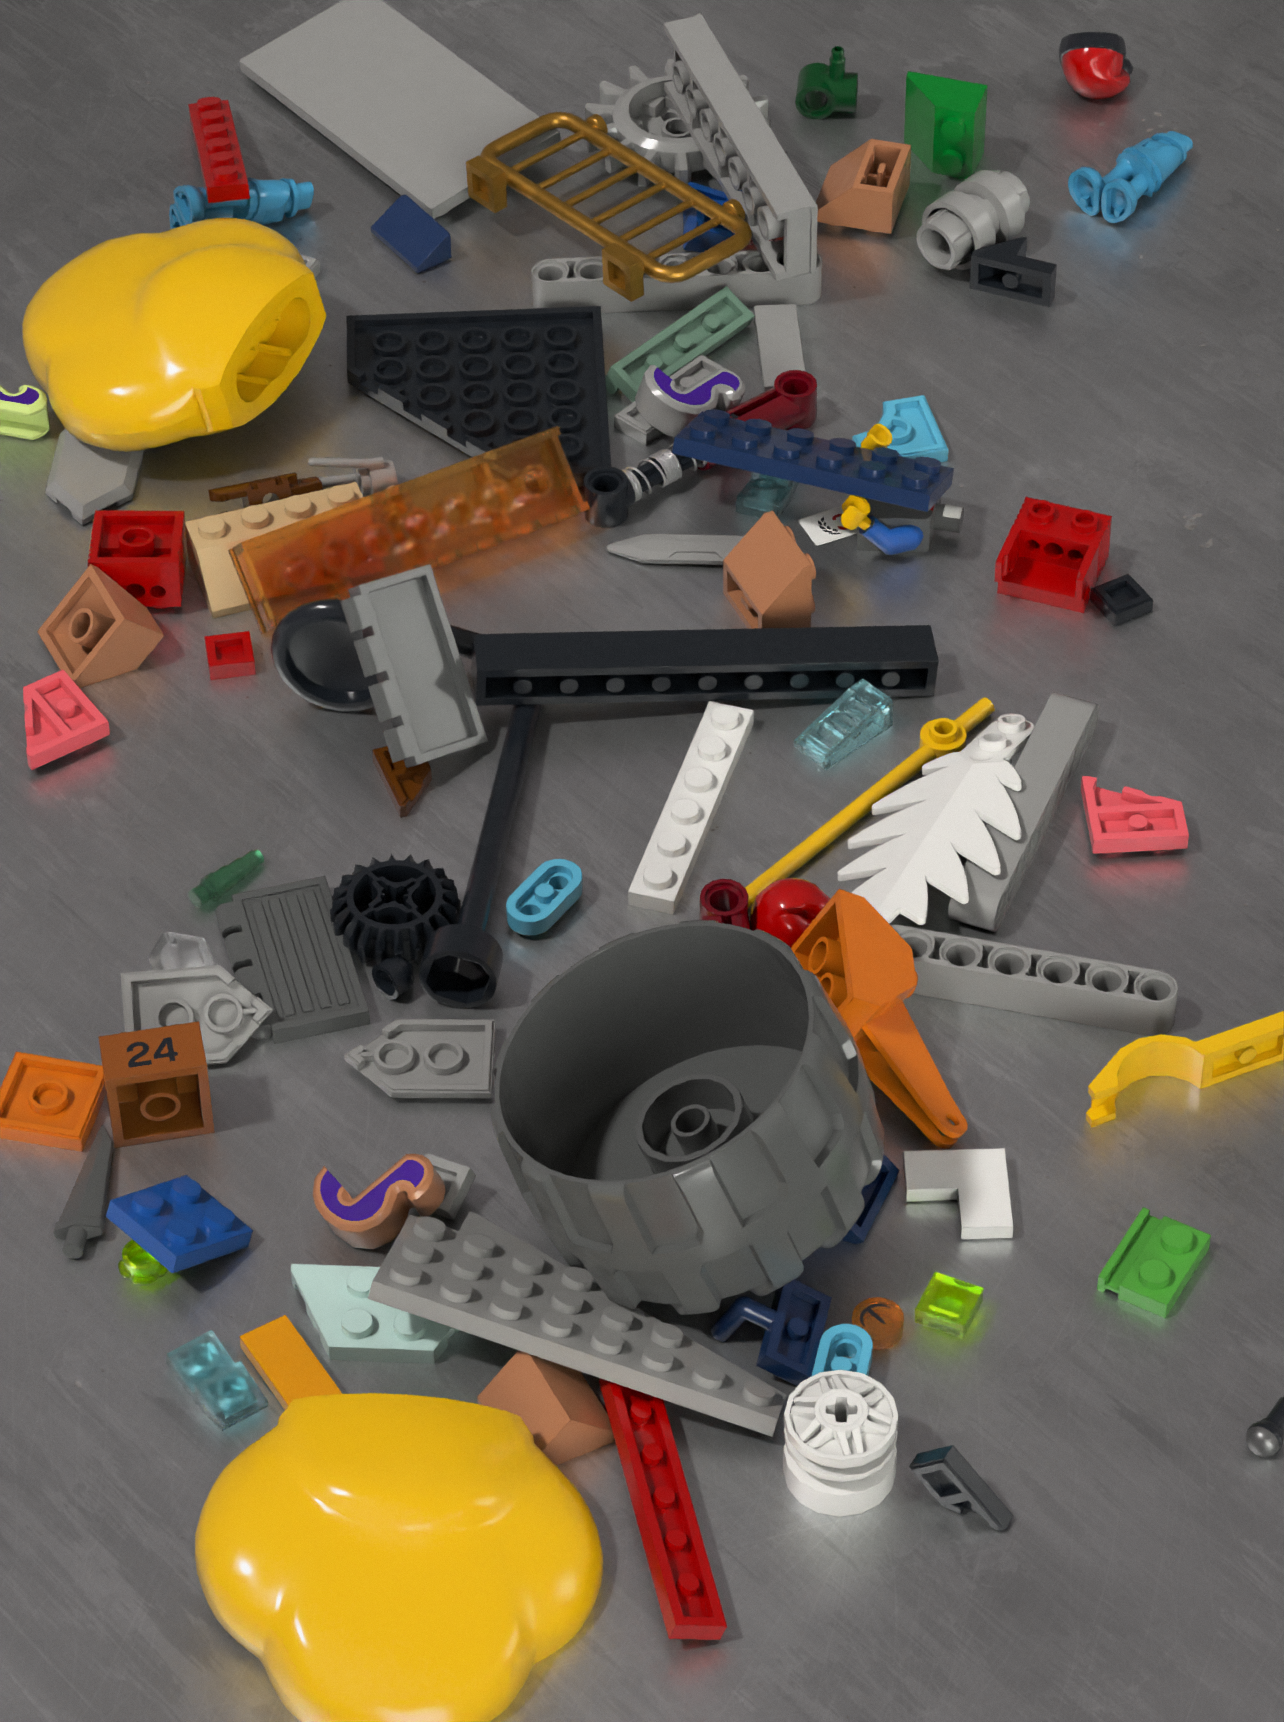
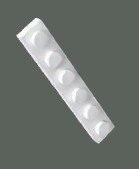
M709 701L628 890L629 906L675 914L754 724V710Z

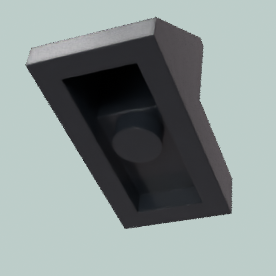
M1020 237L977 249L971 255L970 289L1050 307L1055 298L1057 264L1026 257L1027 237Z

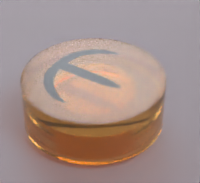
M873 1297L865 1299L856 1305L852 1312L851 1324L859 1326L868 1332L872 1339L874 1350H883L896 1345L902 1338L904 1314L900 1306L886 1298Z

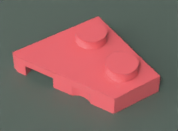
M60 670L23 687L27 740L26 753L28 766L31 770L110 735L109 721L64 670Z
M1082 776L1081 794L1093 854L1188 849L1189 833L1181 801L1163 796H1150L1141 790L1124 786L1122 794L1096 787L1097 778Z

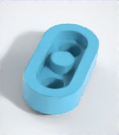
M553 859L542 863L507 899L506 914L509 927L522 935H538L549 930L582 895L583 879L579 866L565 859Z
M839 1324L826 1330L820 1339L812 1376L820 1372L834 1370L859 1372L869 1376L873 1342L868 1332L853 1324Z

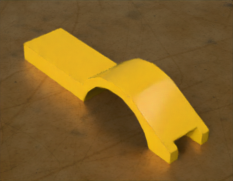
M1284 1011L1196 1042L1186 1037L1163 1034L1138 1038L1120 1048L1088 1085L1091 1107L1086 1112V1121L1092 1128L1115 1120V1103L1119 1093L1132 1082L1149 1076H1171L1186 1080L1202 1089L1284 1060Z

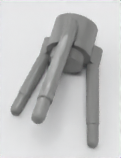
M382 456L368 459L312 457L308 460L310 466L361 468L356 469L355 473L321 477L319 480L322 481L323 487L357 482L362 495L367 494L371 498L381 493V505H384L382 491L394 485V492L397 493L398 491L397 474L391 459L384 460ZM366 499L365 501L367 503L368 508L370 509V504L368 503V499Z

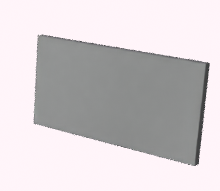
M342 0L239 60L241 72L401 196L405 194L433 219L447 214L450 209L470 198L468 196L466 161L478 155L480 156L483 148L490 142L540 117L383 0ZM556 128L549 130L499 156L497 159L512 167L560 142V131Z

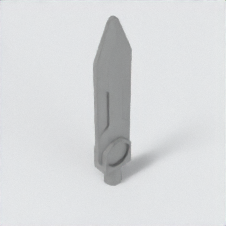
M644 534L610 543L607 545V551L641 563L723 565L724 558L745 535Z

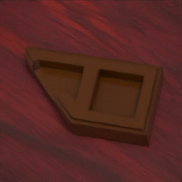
M387 746L373 749V763L400 818L406 817L432 781L431 767L427 761L406 768L404 759L392 762Z

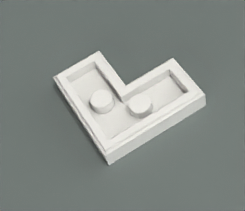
M1005 1148L903 1151L906 1201L957 1200L961 1239L1013 1237V1219Z

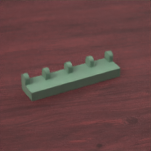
M727 286L613 364L605 377L606 390L611 394L621 390L633 403L636 401L635 396L643 375L650 365H655L670 377L701 354L707 356L751 324L755 315Z

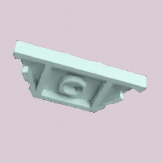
M291 1264L292 1284L295 1290L299 1289L306 1304V1312L313 1327L319 1330L321 1343L330 1360L435 1364L448 1347L449 1338L460 1331L368 1299L372 1281L380 1267Z

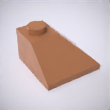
M92 564L89 565L37 631L59 669L64 670L79 688L138 669L164 637L149 610L102 570Z

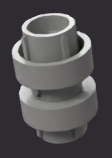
M980 170L958 184L954 191L947 192L924 210L922 226L917 232V244L924 258L930 264L940 269H970L971 255L974 250L1009 241L1021 232L1025 223V213L1030 206V198L1026 187L1018 177L1010 172L996 170L995 172Z

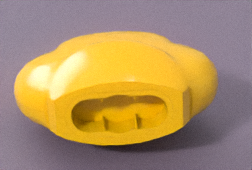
M212 218L186 224L161 233H136L109 239L83 252L61 267L41 285L26 308L22 333L24 350L32 374L41 388L48 394L52 409L65 429L84 443L113 451L127 452L161 447L190 437L220 433L243 426L256 418L277 400L299 373L322 331L327 315L313 272L306 266L298 249L286 237L271 228L246 219Z
M357 1393L293 1399L279 1417L277 1426L243 1450L219 1474L202 1507L195 1533L197 1575L211 1611L223 1628L240 1645L259 1658L279 1699L286 1709L300 1722H490L506 1710L527 1680L532 1666L562 1648L581 1629L593 1608L603 1576V1552L599 1532L586 1501L576 1486L534 1443L533 1435L521 1417L493 1407L439 1397Z

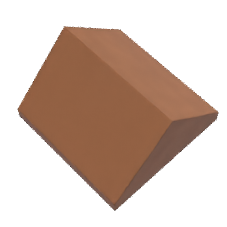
M518 1350L477 1396V1404L505 1410L520 1416L533 1435L534 1443L556 1466L615 1442L608 1414L582 1373Z

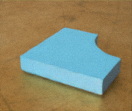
M924 395L883 402L882 418L878 424L886 426L892 434V442L887 448L897 450L902 457L914 460L919 457H929L940 462L948 461L947 445ZM867 432L852 436V441L856 443L857 447H861V442L866 438Z

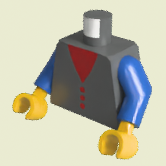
M875 424L861 442V448L870 450L879 447L887 448L892 442L890 430L882 424ZM850 495L842 504L844 513L841 515V522L847 529L854 530L857 528V550L882 551L887 555L902 552L925 553L930 550L935 530L961 532L964 507L941 504L940 498L928 512Z

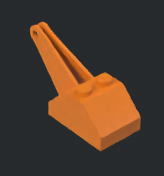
M838 889L791 949L803 969L817 976L843 1017L860 1050L869 1079L917 1125L934 1145L943 1149H949L967 1131L968 1124L951 1097L903 1003L904 999L909 998L913 994L918 981L912 948L864 897ZM937 1129H939L943 1134H945V1136L941 1135Z

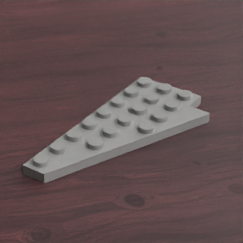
M469 1211L459 1231L446 1227L442 1221L433 1217L409 1215L372 1281L368 1295L370 1300L773 1437L787 1396L785 1393L685 1336L678 1327L663 1323L638 1307L631 1309L609 1300L600 1286L593 1282L594 1278L589 1271L580 1267H567Z

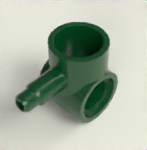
M835 46L831 49L829 65L811 63L803 67L799 72L795 105L803 116L809 119H823L832 112L856 113L858 73L845 72L846 58L844 57V49L842 47Z

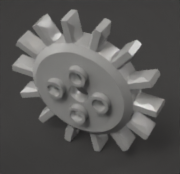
M667 59L664 76L651 79L637 65L630 66V88L628 90L605 80L599 84L600 104L586 103L585 121L593 114L600 115L606 122L608 128L607 135L665 171L675 173V177L686 184L691 181V172L707 169L716 179L664 90V83L673 81V59ZM743 74L739 77L749 92V78ZM766 95L752 97L771 128V120H768V99ZM587 142V149L589 152L600 150L591 143ZM611 156L605 158V170L609 173H613L626 166ZM638 173V185L647 187L650 180Z

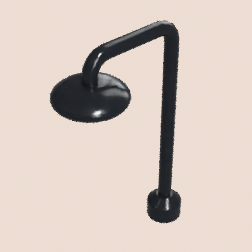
M320 599L304 603L290 610L279 621L271 641L274 667L284 683L306 701L322 708L336 711H362L375 708L368 686L377 684L378 680L376 674L364 677L353 643L364 637L361 630L350 633L340 603L342 600ZM450 624L460 656L472 660L473 634L480 633ZM542 704L513 705L457 924L443 926L434 931L428 938L419 970L420 983L429 996L450 1007L473 1008L489 1001L496 991L503 963V952L496 939L485 930Z

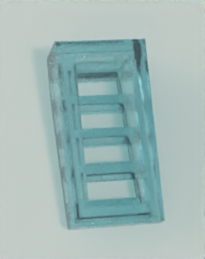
M862 679L845 691L794 739V747L827 770L893 726V701L886 694ZM838 728L840 731H842V732L845 733V734L842 735V734L839 733L836 729ZM824 738L828 742L833 744V746L829 748L819 740Z

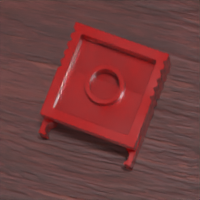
M1025 497L1022 508L1019 510V514H1017V519H1015L996 559L994 582H998L997 593L1084 613L1090 600V590L1096 587L1101 571H1103V567L1109 557L1112 516L1056 504L1046 500Z
M95 510L88 567L90 564L98 567L145 607L156 609L181 607L188 553L184 523L185 511Z

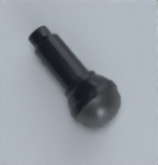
M1284 1397L1278 1400L1266 1418L1253 1423L1247 1430V1446L1251 1452L1259 1457H1270L1279 1452L1282 1447Z

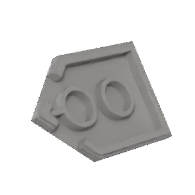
M64 429L59 435L46 486V495L54 502L62 503L71 511L72 517L81 525H84L94 519L95 510H102L112 504L120 506L133 499L144 450L124 452L93 446L80 441Z
M220 965L121 973L125 1032L199 1021L207 1065L228 1063L273 1011L271 1007L259 997L253 995Z
M396 1019L382 1029V1035L366 1046L358 1045L346 1053L344 1059L391 1098H492L495 1019Z

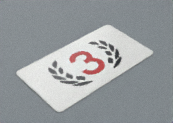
M842 506L798 520L816 546L857 534V528L850 530L842 525L841 515L844 513Z

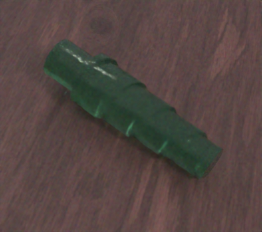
M257 849L251 850L242 857L236 858L229 864L223 865L213 873L211 872L201 878L200 884L188 892L192 904L196 907H201L210 900L212 902L218 901L225 893L230 891L264 862L263 854Z

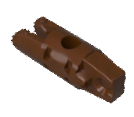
M294 472L208 490L212 502H225L242 498L243 507L246 508L251 505L263 504V498L268 493H272L268 501L272 502L294 495L323 490L322 481L316 476L297 479V473Z

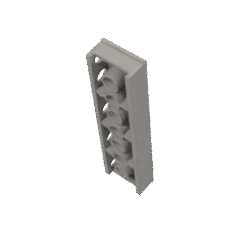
M701 13L695 14L692 17L663 23V30L673 45V81L665 82L664 90L728 200L736 199L742 205L745 211L744 220L751 228V239L774 279L779 281L808 273L815 274L817 267L818 206ZM784 237V239L780 241H769L771 239ZM783 256L784 266L779 264L777 261V259Z

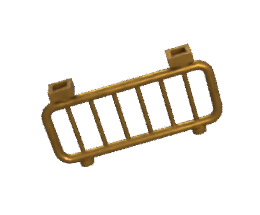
M566 112L545 114L490 142L483 148L480 156L478 155L466 161L468 196L493 213H497L508 207L506 191L508 185L604 247L602 249L603 284L630 302L644 295V273L660 282H682L738 253L749 244L752 238L750 225L744 220L745 211L739 201L730 199L723 203V205L718 204L607 135L608 128L606 122L598 114H593L586 121ZM564 128L575 133L512 167L497 159L499 156L549 130ZM581 139L586 140L601 150L539 184L518 173ZM608 156L615 158L628 167L566 201H562L545 190ZM635 173H639L656 184L592 219L573 208L576 204ZM662 190H666L683 201L621 236L615 235L600 225ZM691 207L711 218V220L648 254L628 243L629 240ZM719 224L734 233L730 238L682 264L667 266L655 260Z

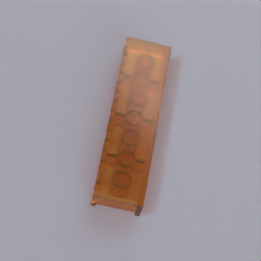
M553 427L243 541L229 549V555L261 635L275 630L279 621L290 610L304 603L320 599L345 600L351 598L348 589L428 564L431 565L432 570L574 518L589 510L588 501L583 502L558 436L561 435L559 427Z

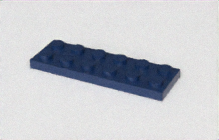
M715 409L701 412L674 437L672 454L925 512H928L950 488L954 468L941 466V462L934 458L919 457L914 460L901 457L897 451L890 448L879 447L873 450L857 447L856 443L850 439L833 438L826 440L814 437V433L806 429L794 428L786 431L773 428L772 424L766 420L749 419L742 421L730 418V414L725 411Z

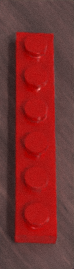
M205 97L199 99L197 103L188 104L191 127L208 203L250 199L248 179L229 101H221L218 97Z
M600 1378L599 1384L668 1638L720 1640L727 1628V1624L663 1399Z

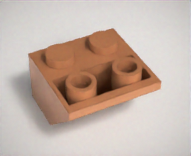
M870 139L832 164L816 200L818 206L817 222L826 223L831 226H845L864 229L870 232L891 234L910 185L911 145Z
M774 511L766 512L724 558L723 594L748 629L811 627V614L815 612V601L812 595V580L816 578L814 562L808 553L804 554L796 544L791 528L784 526Z

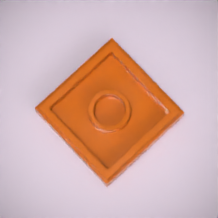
M15 1052L0 1087V1138L83 1152L106 1096L102 1065Z

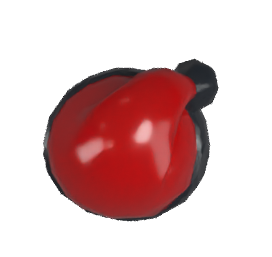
M1082 32L1069 34L1062 38L1059 46V61L1068 85L1076 93L1092 99H1109L1123 92L1131 82L1130 75L1133 71V66L1129 59L1125 58L1126 46L1121 36L1106 32Z
M785 878L776 880L756 896L749 916L750 930L758 929L767 932L785 942L791 948L829 902L830 898L816 884L804 879Z

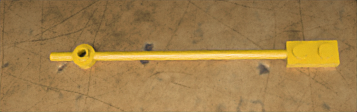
M983 697L955 720L939 718L924 724L920 730L919 749L745 887L749 896L748 909L752 907L756 896L776 880L785 879L792 875L872 810L874 803L898 790L919 773L924 764L949 753L961 752L966 747L967 733L995 711L993 703L988 698Z

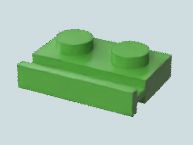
M1143 1207L1099 1274L1097 1290L1104 1293L1106 1289L1118 1293V1299L1166 1318L1209 1250L1211 1235L1166 1216L1162 1220L1150 1215V1210Z

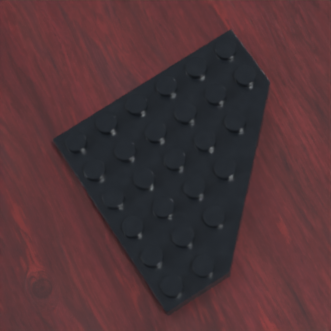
M601 306L346 316L347 380L350 385L523 488L584 486V477L590 470L600 466H611Z

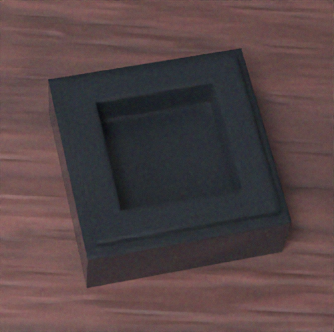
M1129 574L1093 587L1090 590V601L1114 627L1150 613L1153 610V599Z

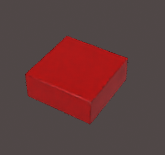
M250 631L204 636L210 680L256 675Z

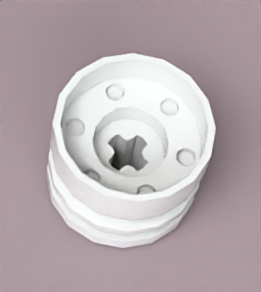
M834 1370L820 1372L802 1381L789 1395L784 1412L785 1445L783 1449V1472L787 1488L799 1503L817 1513L842 1517L862 1514L879 1505L892 1490L896 1474V1442L898 1438L899 1415L894 1397L882 1383L863 1373Z

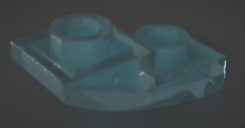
M752 472L751 479L737 496L735 512L761 518L764 513L774 511L776 516L780 518L799 483Z
M212 1330L166 1354V1364L176 1379L204 1414L222 1431L268 1407V1400L241 1361L233 1362Z

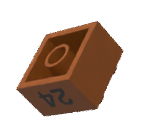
M199 1021L98 1037L115 1148L215 1133L208 1069Z

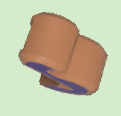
M406 1154L354 1199L328 1169L323 1166L314 1179L312 1196L316 1208L339 1238L354 1248L375 1249L391 1242L400 1233L411 1208H415L422 1217L430 1216L443 1202L446 1191L443 1179L428 1158L419 1154Z

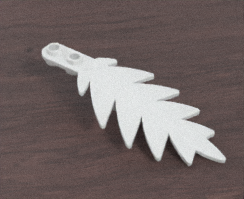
M1019 714L1002 715L998 717L997 721L991 723L961 752L949 753L922 766V774L926 776L905 785L872 805V815L899 812L878 821L848 839V849L874 845L880 846L870 850L837 872L838 881L871 877L852 893L864 897L889 924L899 913L918 925L926 923L928 912L927 882L961 904L968 903L967 879L957 853L992 875H999L1000 862L997 850L983 821L1014 840L1021 839L1018 815L1003 785L1014 791L1021 790L1022 781L1017 771L1011 765L1012 757L1016 753L1023 751L1035 727L1034 724L1025 720V717Z

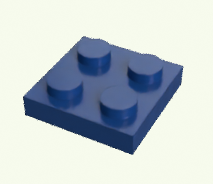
M187 1175L112 1199L106 1217L172 1274L249 1247L253 1230L235 1216L230 1209L223 1206L205 1191L199 1183Z

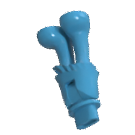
M1174 131L1154 134L1151 138L1148 137L1136 145L1124 149L1116 159L1117 165L1104 177L1094 168L1085 166L1072 172L1068 179L1069 193L1075 203L1088 215L1094 216L1102 210L1104 219L1109 223L1124 221L1135 211L1137 200L1142 195L1152 197L1153 193L1159 191L1162 183L1186 160L1187 152L1193 148V142L1190 137Z
M249 177L247 179L250 199L208 203L205 187H195L193 185L178 186L174 190L175 204H171L169 210L170 228L174 229L212 218L246 219L261 225L282 221L284 214L287 218L294 217L298 210L310 208L314 196V188L310 181L296 184L293 179L257 180Z

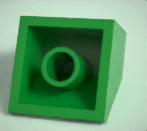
M908 71L906 75L904 143L911 145L913 153L932 173L967 179L975 173L984 153L988 85Z

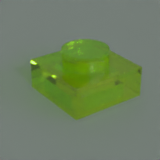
M934 1272L915 1308V1322L964 1339L983 1302L984 1288Z

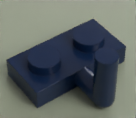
M794 1279L775 1291L771 1308L747 1296L738 1297L712 1325L711 1333L716 1340L725 1342L745 1320L764 1328L765 1333L756 1366L798 1386L802 1381L812 1376L832 1297Z

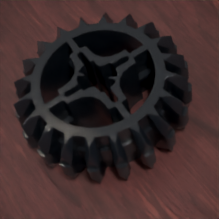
M391 853L388 861L379 862L372 857L369 867L355 864L352 875H342L340 886L334 888L330 917L331 923L334 922L335 936L343 935V945L349 948L351 955L358 954L362 964L373 959L378 964L387 958L397 956L412 961L420 967L430 935L443 926L457 924L461 910V900L458 899L454 880L448 879L444 868L433 869L429 859L416 863L411 854L405 860H396Z

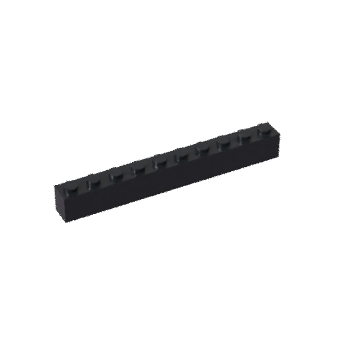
M931 625L473 634L471 671L476 706L934 696L939 660Z

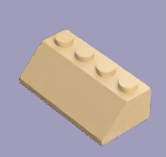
M357 482L336 485L319 491L294 495L285 499L251 505L246 508L184 522L188 561L213 619L385 578V570L370 510Z

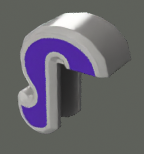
M650 365L643 375L635 396L636 407L641 416L651 426L667 436L675 437L701 412L711 409L726 412L738 406L745 393V384L732 371L717 369L681 391L677 388L674 380L655 365Z

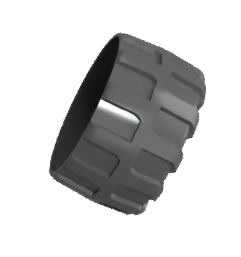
M716 920L681 921L679 924L656 927L638 933L633 932L599 947V950L586 956L561 975H557L531 1000L530 1006L520 1017L510 1036L505 1039L493 1069L495 1076V1104L490 1112L492 1126L503 1155L530 1211L570 1267H584L590 1272L609 1300L631 1309H635L642 1300L660 1304H671L681 1315L708 1313L719 1309L721 1299L746 1291L763 1296L783 1287L802 1274L804 1271L803 1260L819 1247L827 1249L834 1247L848 1233L863 1212L865 1206L861 1194L863 1187L875 1180L882 1166L885 1144L884 1128L875 1106L874 1091L864 1067L860 1050L846 1022L817 976L803 969L790 946L777 937L758 929L753 931L740 926L719 923Z

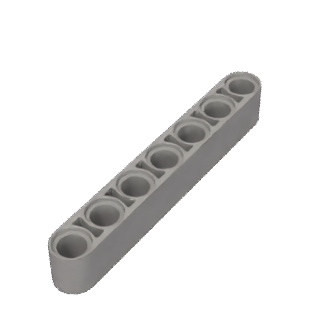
M758 250L739 251L682 282H660L644 273V295L632 302L603 284L602 256L544 259L535 263L531 270L532 305L534 308L601 306V313L692 310L726 286L746 307L779 304L808 305L816 302L821 296L822 258L817 253L815 274L808 273L776 281ZM702 252L664 254L655 260L663 265L676 266ZM783 256L777 259V261L779 264L784 266Z
M1055 692L1050 695L1014 766L1022 781L1021 790L1014 791L1004 786L1018 815L1021 839L1014 840L990 824H985L997 850L1000 874L992 875L972 861L967 860L964 872L967 879L969 901L966 904H961L951 897L948 908L949 919L993 932L998 930L1092 739L1098 720V704Z
M890 923L894 930L912 948L915 971L918 974L917 986L913 994L1147 1036L1166 1034L1174 1026L1178 983L1174 977L1166 972Z

